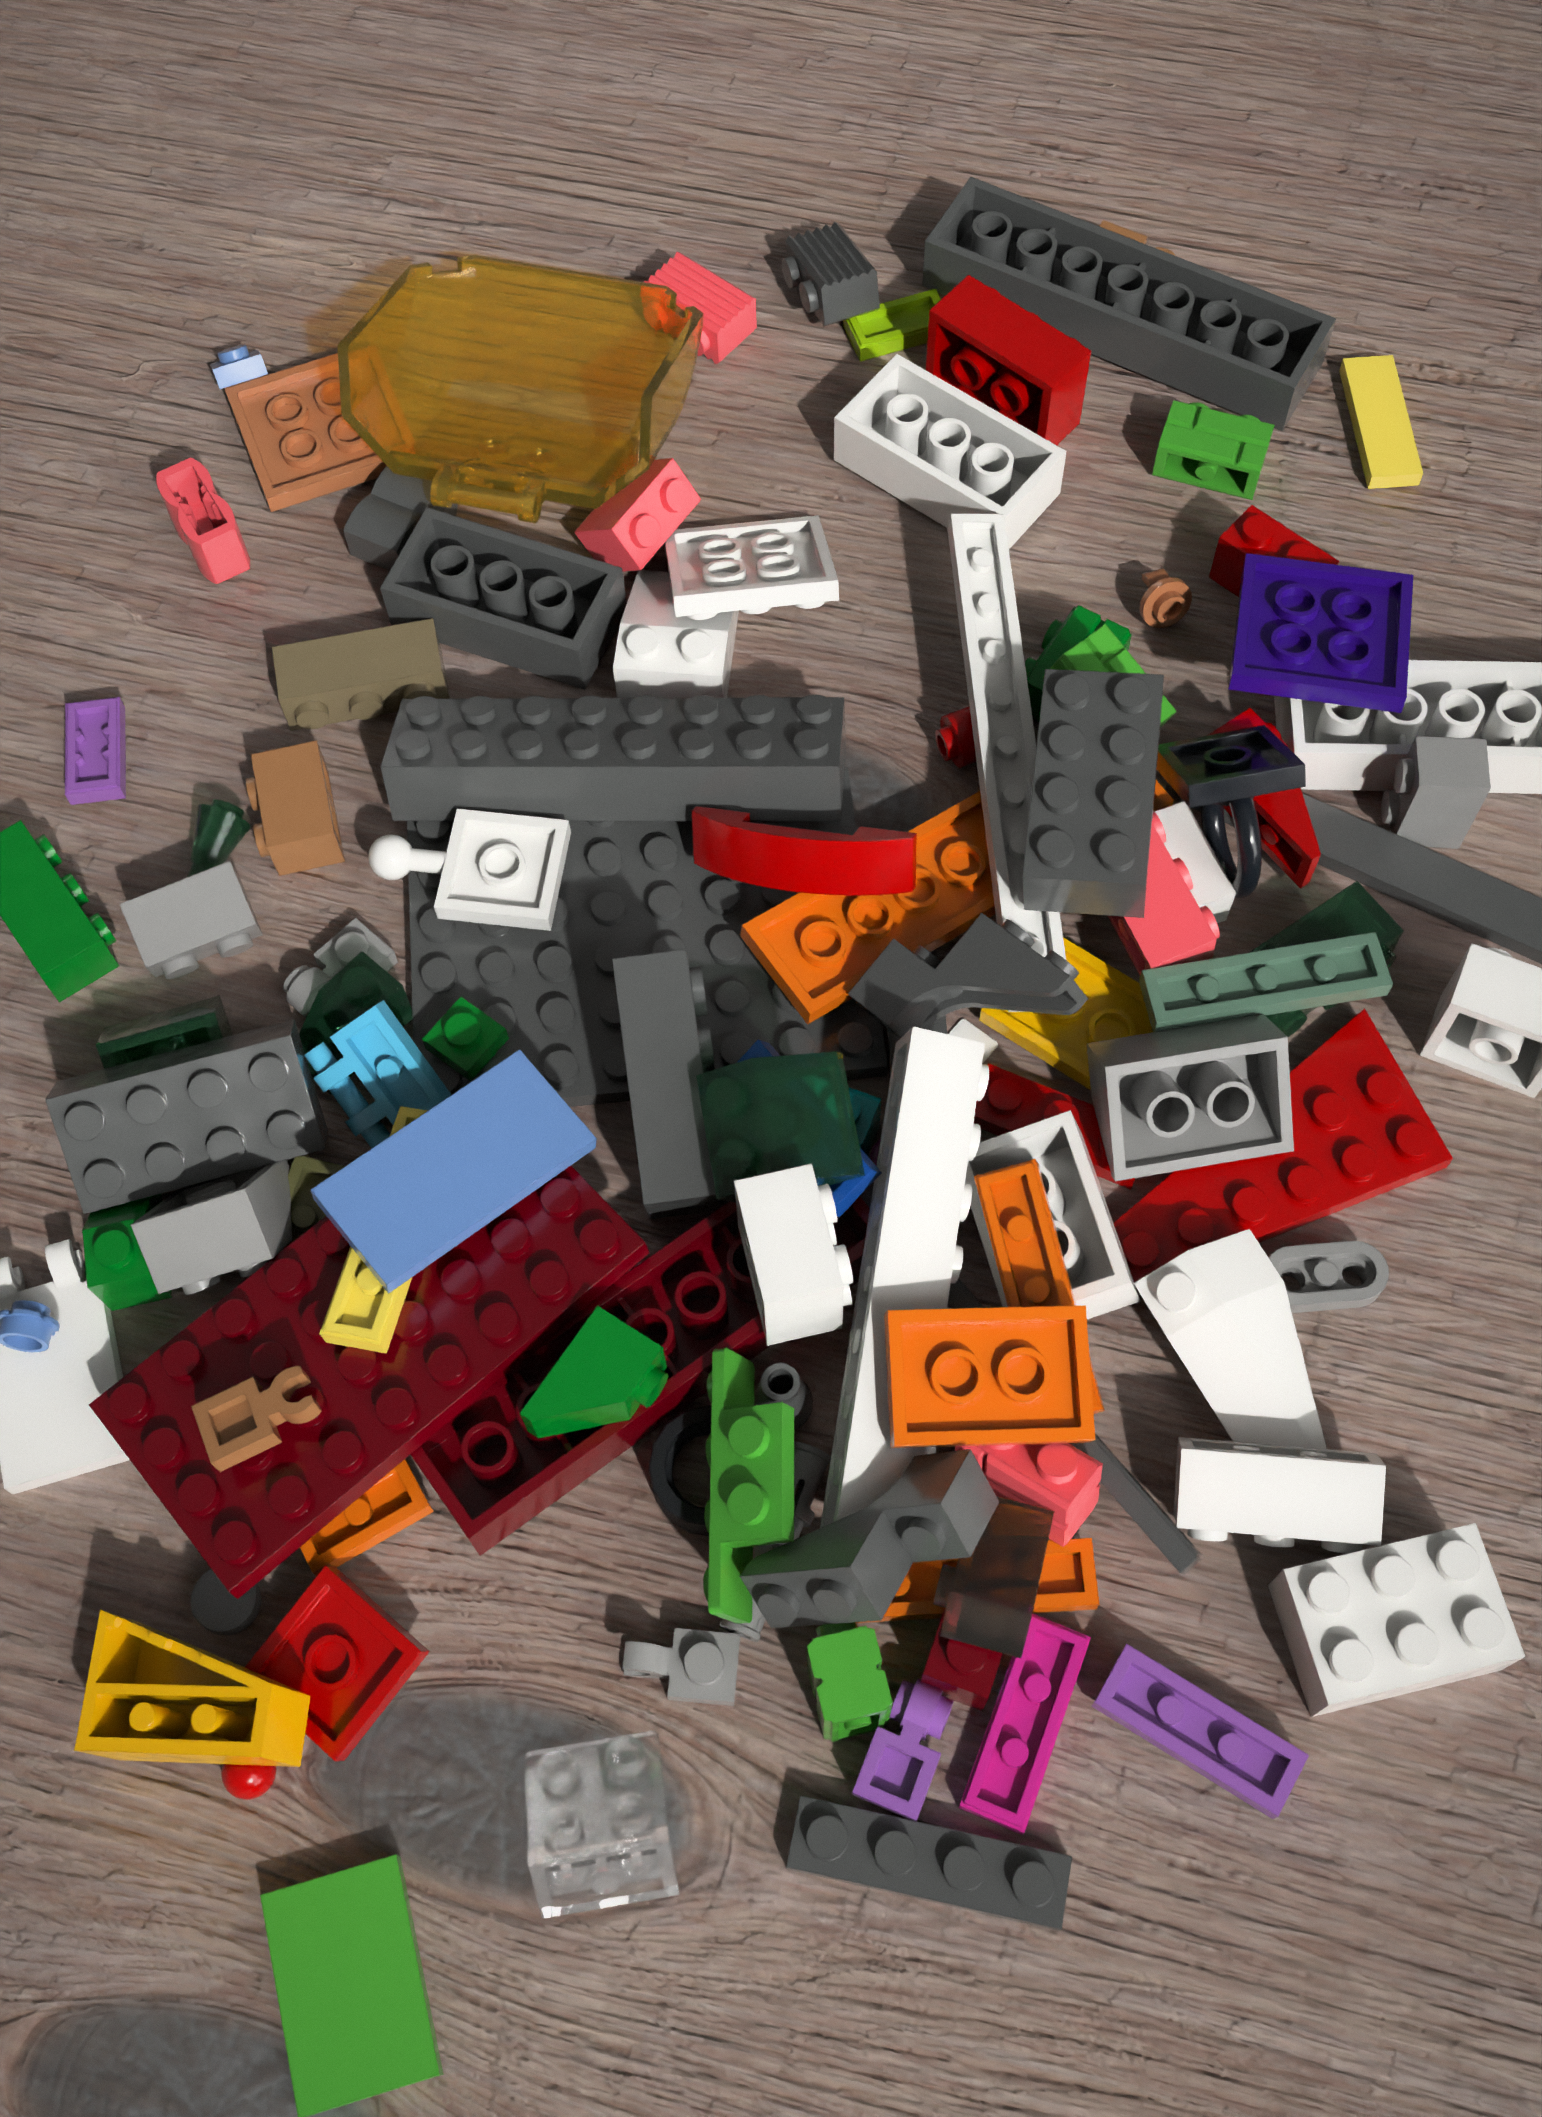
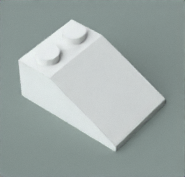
M638 570L618 632L613 663L617 698H636L643 695L657 698H691L698 695L727 698L739 611L720 612L714 617L704 620H694L687 616L675 617L669 572Z

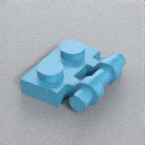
M384 1000L330 1036V1039L341 1052L343 1058L337 1061L324 1042L304 1055L318 1074L313 1078L323 1093L327 1090L331 1092L349 1117L345 1121L346 1125L354 1136L361 1134L371 1149L390 1136L381 1119L387 1116L392 1125H394L400 1106L429 1111L451 1096L449 1090ZM353 1072L356 1073L375 1101L371 1104H368L350 1079L349 1075Z

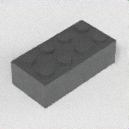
M426 507L380 587L391 626L433 618L441 644L584 690L609 645L627 604L621 567Z
M1045 669L1022 875L1024 910L1144 918L1164 675Z
M686 949L614 958L612 962L644 1207L650 1219L717 1210L721 1207L720 1194L730 1193L732 1190L726 1147L713 1148L712 1134L724 1133L718 1086L705 1088L704 1075L716 1073L710 1027H697L696 1017L708 1015L701 966L689 967Z
M295 1019L57 1081L45 1101L83 1213L98 1211L326 1149L328 1128L309 1065L304 1056L305 1052Z

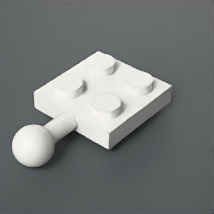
M456 809L447 852L412 848L410 843L403 837L389 834L381 836L373 842L369 849L368 861L373 872L386 880L400 879L410 871L441 874L434 904L438 919L551 931L571 829L569 820Z

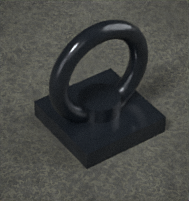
M1265 725L1159 744L1157 770L1189 808L1201 806L1203 833L1236 892L1235 898L1249 896L1257 887L1262 865L1261 835L1253 798L1258 795L1306 787L1305 763ZM1224 806H1230L1233 816L1238 851L1237 867L1227 839Z

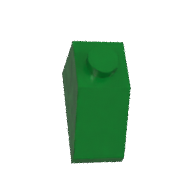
M162 1193L90 1212L82 1229L87 1288L104 1302L111 1311L172 1298V1290L158 1294L131 1227L132 1223L162 1202Z
M597 1306L519 1413L527 1431L539 1439L630 1420L640 1405L648 1408L655 1402L668 1380V1374L664 1372L667 1364L663 1347Z

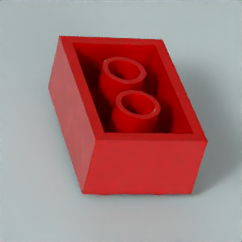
M971 275L966 276L929 310L926 371L1055 445H1058L1080 424L1091 356L1090 349Z

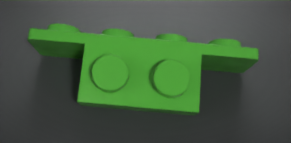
M728 1348L713 1350L712 1371L707 1379V1392L712 1404L711 1434L706 1442V1458L710 1467V1499L706 1504L704 1513L705 1525L709 1533V1566L704 1573L703 1589L708 1601V1611L711 1615L740 1624L752 1621V1596L740 1575L748 1563L753 1560V1546L794 1542V1408L783 1402L754 1406L755 1368L753 1362Z

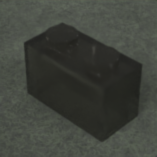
M997 1496L999 1504L972 1556L969 1558H958L956 1567L943 1564L933 1605L946 1608L941 1637L1021 1658L1033 1614L1054 1511Z

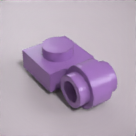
M919 1678L916 1684L903 1680L889 1719L901 1723L899 1728L901 1731L900 1736L877 1726L852 1794L917 1822L941 1758L940 1752L925 1747L920 1742L921 1740L925 1741L927 1735L940 1740L954 1700L942 1696V1689L923 1683Z

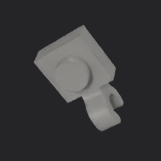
M674 1628L672 1648L652 1643L625 1641L623 1675L639 1678L669 1679L668 1700L734 1706L740 1634Z

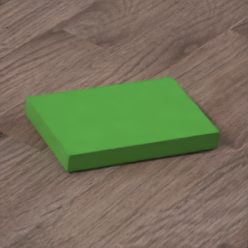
M399 1855L388 1856L260 1895L298 2117H309L444 2075L401 1857Z

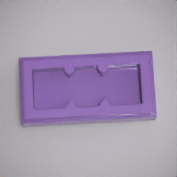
M120 697L65 703V796L70 805L126 798L125 706Z

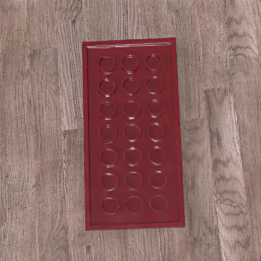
M569 1166L412 1277L387 1354L326 1343L319 1334L350 1249L349 1243L329 1218L325 1216L89 1404L228 1592L235 1598L239 1599L650 1253L645 1241L572 1166ZM301 1366L309 1376L311 1383L295 1390L291 1395L290 1402H298L304 1397L312 1395L320 1405L322 1412L313 1420L303 1424H294L286 1421L277 1425L282 1443L219 1472L210 1463L191 1406L252 1377L258 1381L264 1391L270 1388L272 1381L280 1372L290 1367Z

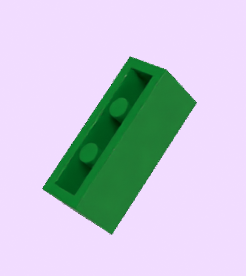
M20 820L0 832V916L40 977L60 1003L119 967L107 948L117 942V940L98 912L87 918L81 906L90 901L73 875L69 873L62 878L59 877L54 867L63 862L47 837L42 834L34 839Z

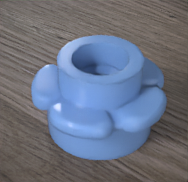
M27 1300L15 1301L12 1304L11 1311L7 1309L0 1311V1344L23 1352H43L49 1348L51 1336H54L55 1332L59 1331L60 1324L50 1316L51 1310L46 1305Z

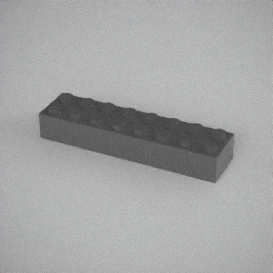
M973 177L969 178L925 240L922 286L931 290L936 289L938 293L947 295L966 276L971 275L985 285L996 289L1001 295L1028 312L1036 314L1041 320L1065 335L1075 338L1083 346L1090 349L1092 355L1238 414L1252 415L1261 422L1274 424V428L1280 431L1284 430L1322 366L1336 318Z
M650 695L636 698H601L598 696L545 698L542 696H529L526 698L496 699L486 696H475L469 699H435L430 696H421L414 699H402L381 763V771L393 821H454L456 809L569 821H692V810L696 806L750 813V821H841L846 762L844 697H825L822 695H808L805 697L753 695L747 698H713L707 695H698L691 698H657Z

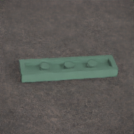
M1376 932L1142 970L1139 979L1153 1032L1386 996L1393 986Z

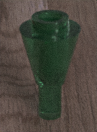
M213 799L211 805L199 804L197 806L191 853L192 866L187 877L221 865L227 860L251 829L250 824L242 819L244 816L242 809L218 799Z

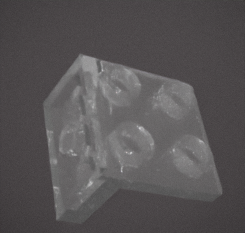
M656 1731L534 1750L525 1755L528 1867L542 1919L680 1895L677 1868L668 1827L660 1740Z

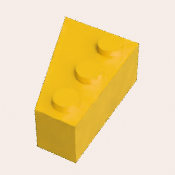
M100 1609L74 1751L124 1761L300 1767L310 1695L143 1623Z

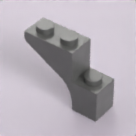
M983 913L979 915L942 961L921 945H918L911 952L893 938L848 993L870 1016L899 1038H902L913 1026L927 1029L944 1015L962 1008L979 1007L1071 1015L1076 1013L1088 1000L1087 996L1074 981L1079 974L1078 970L1066 959L1052 950L1043 957L1031 948L1035 943L1034 939L1014 922L1006 919L1002 926H1000Z
M971 1449L914 1456L898 1481L876 1501L858 1512L799 1537L794 1542H788L757 1556L748 1563L740 1578L771 1628L880 1621L884 1617L913 1562L969 1558L972 1556L999 1504V1500Z

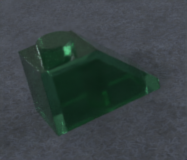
M361 951L318 991L299 1032L305 1054L324 1042L337 1061L343 1058V1055L330 1039V1036L382 1000L386 1002L404 1027L413 1017L412 1008L403 985ZM308 1062L309 1069L313 1079L318 1074Z

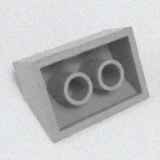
M1264 1014L1087 1043L1091 1098L1114 1181L1294 1151L1288 1037Z

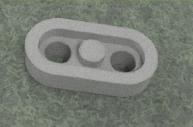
M1361 1241L1286 1246L1276 1250L1269 1256L1270 1261L1281 1277L1291 1276L1300 1284V1290L1298 1291L1286 1289L1292 1313L1367 1306L1378 1298L1389 1279V1268L1384 1256L1372 1245ZM1352 1271L1356 1273L1361 1279V1285L1352 1286L1344 1280L1342 1272Z

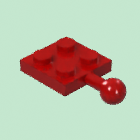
M325 1565L245 1668L310 1695L305 1734L331 1759L337 1762L345 1761L430 1651L335 1566ZM223 1764L221 1770L222 1782L232 1796L242 1800L255 1799L265 1794L271 1788L276 1777L277 1768L276 1766Z

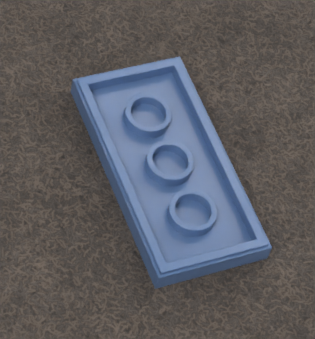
M519 1049L312 1188L311 1193L317 1205L389 1294L596 1148V1137Z

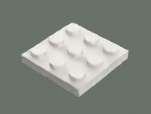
M819 515L676 529L665 542L675 617L687 616L694 620H704L712 618L720 612L741 611L746 614H761L769 611L772 607L795 605L803 609H812L822 606L825 602L839 600L838 578Z

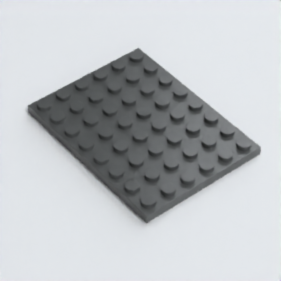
M848 767L845 768L841 821L750 822L853 835L856 832ZM407 821V841L412 848L447 852L454 821ZM569 821L571 835L551 931L438 919L434 904L441 874L410 871L408 873L413 1042L451 1095L520 1049L569 1107L630 1101L612 959L681 949L687 950L689 967L701 966L708 1015L696 1017L697 1027H710L716 1073L704 1075L705 1088L718 1086V1093L724 1092L717 1083L758 1039L770 1043L790 1067L830 1081L887 1076L888 1064L881 1023L870 1016L854 999H850L807 1025L740 937L741 928L744 923L799 892L766 888L736 881L694 864L692 821ZM460 997L505 1027L509 1037L505 1044L471 1081L426 1050L422 1038Z

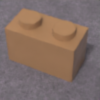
M317 740L251 754L254 777L246 778V788L252 809L254 811L260 810L262 823L253 825L260 856L271 857L279 876L345 862L329 771Z

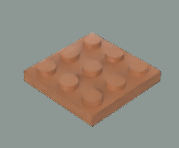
M369 344L224 388L271 512L376 479L384 468L397 458L417 465L414 450Z

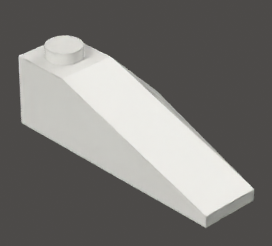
M1250 1229L1187 1250L1134 1283L1233 1442L1327 1449L1285 1283Z

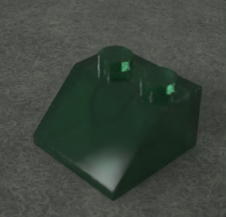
M833 1051L750 1058L696 1075L717 1199L736 1203L734 1181L807 1164H812L817 1186L824 1184L833 1185L865 1176L842 1053Z

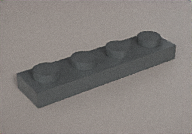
M800 1796L786 1869L1060 1931L1063 1925L1072 1856Z

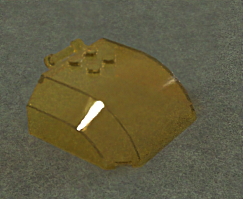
M469 255L457 257L458 269L432 273V265L428 262L410 265L338 344L342 417L394 474L433 480L430 493L433 506L451 508L452 504H459L518 515L519 521L536 524L545 500L597 509L649 470L683 409L697 360L703 328V312L695 306L685 307V311L676 305L677 293L667 286L486 256Z

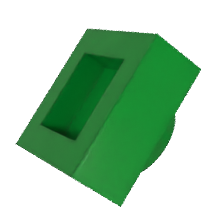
M460 997L422 1038L426 1050L471 1081L505 1044L509 1037L505 1027Z

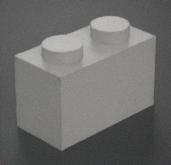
M1416 736L1406 759L1400 758L1397 762L1392 790L1386 789L1383 793L1381 801L1382 823L1390 824V832L1424 847L1459 849L1491 789L1487 740Z
M230 861L120 904L144 965L155 978L163 974L166 979H175L187 975L199 968L197 961L219 953L221 958L240 954L253 946L252 939L263 935L239 876Z

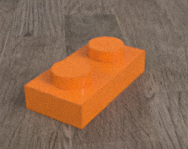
M406 1458L300 1547L312 1573L316 1577L325 1565L337 1568L434 1512Z

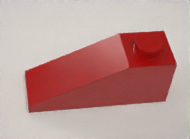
M1248 708L1208 734L1213 735L1265 725L1288 747L1276 727L1271 723L1264 722L1251 708ZM1301 788L1255 796L1253 801L1259 822L1262 849L1302 889L1310 883L1321 852ZM1224 806V809L1233 818L1230 806Z

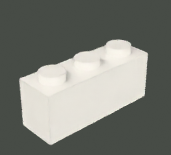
M1178 1437L1173 1511L1176 1527L1188 1529L1187 1535L1189 1537L1204 1541L1227 1540L1228 1532L1252 1534L1254 1535V1542L1271 1547H1293L1295 1538L1321 1541V1547L1325 1550L1348 1554L1361 1551L1362 1544L1381 1546L1386 1465L1376 1453Z

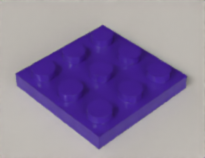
M1246 553L1242 568L1228 690L1402 713L1407 698L1414 575Z

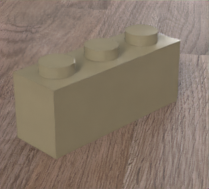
M433 618L272 647L278 700L291 731L304 728L318 729L327 724L355 719L368 720L382 714L398 712L402 699H414L421 696H430L435 699H450L442 649Z

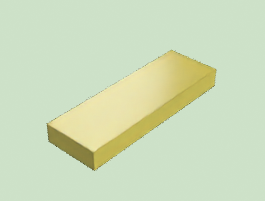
M1393 355L1343 358L1339 373L1367 489L1418 486L1423 470Z

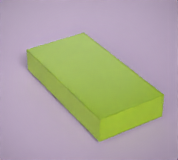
M932 289L881 303L878 310L843 320V327L859 361L926 344L928 340L929 310L941 300L937 290Z

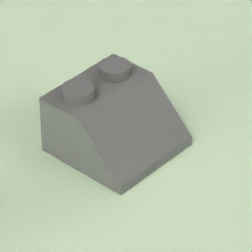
M287 1160L176 1190L131 1224L158 1294L182 1287L185 1295L197 1293L217 1284L221 1280L219 1275L237 1269L241 1277L251 1276L292 1241L291 1197Z

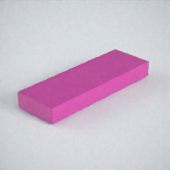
M1027 1613L962 1795L959 1809L1023 1835L1025 1833L1091 1637L1033 1613Z

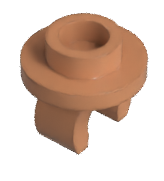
M1163 568L1142 574V580L1147 585L1148 590L1144 593L1140 602L1139 610L1141 617L1149 626L1154 628H1165L1177 623L1190 608L1192 602L1190 588L1183 580L1169 577Z

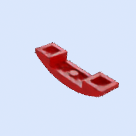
M699 806L692 810L694 864L715 874L766 888L823 895H888L913 892L916 888L917 833L860 826L853 835L751 823L750 813Z

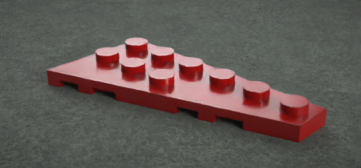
M1365 1008L1290 1072L1294 1151L1174 1171L1114 1222L1134 1283L1195 1247L1250 1229L1257 1241L1261 1243L1448 1167L1453 1160L1452 1155Z

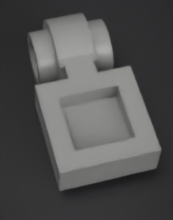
M354 918L313 954L317 965L322 971L317 967L310 968L307 965H302L289 974L284 982L283 990L287 993V1002L305 1018L314 1017L316 1020H323L330 1016L338 1007L341 1000V995L338 991L342 987L357 999L397 964L398 961L394 950L357 918Z

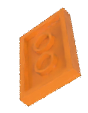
M1086 1305L887 1310L884 1313L891 1448L1087 1443L1095 1441Z

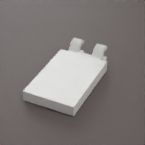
M70 1239L45 1246L46 1261L54 1281L25 1289L22 1269L19 1266L12 1268L9 1257L0 1258V1311L5 1309L11 1311L12 1304L15 1301H34L49 1307L51 1310L50 1316L60 1324L59 1331L55 1332L54 1336H51L49 1348L46 1351L23 1352L0 1344V1466L4 1489L11 1494L20 1493L130 1460L89 1406L91 1402L122 1379L123 1374L111 1310L87 1288L82 1252L79 1249L73 1251Z

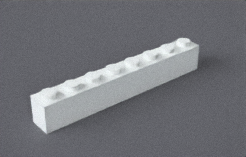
M914 1026L896 1042L877 1167L882 1174L874 1181L820 1528L858 1512L880 1498L898 1481L914 1456L936 1453V1447L891 1448L884 1313L887 1310L952 1309L947 1308L950 1283L954 1284L958 1280L963 1263V1248L956 1245L959 1221L963 1222L966 1219L972 1200V1187L969 1184H965L968 1161L974 1159L981 1137L980 1125L974 1123L976 1102L981 1101L984 1097L989 1080V1066L982 1064L985 1046L983 1042Z

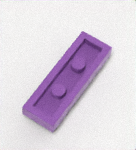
M1128 1644L1122 1649L1092 1704V1707L1271 1819L1279 1816L1309 1757L1307 1753Z

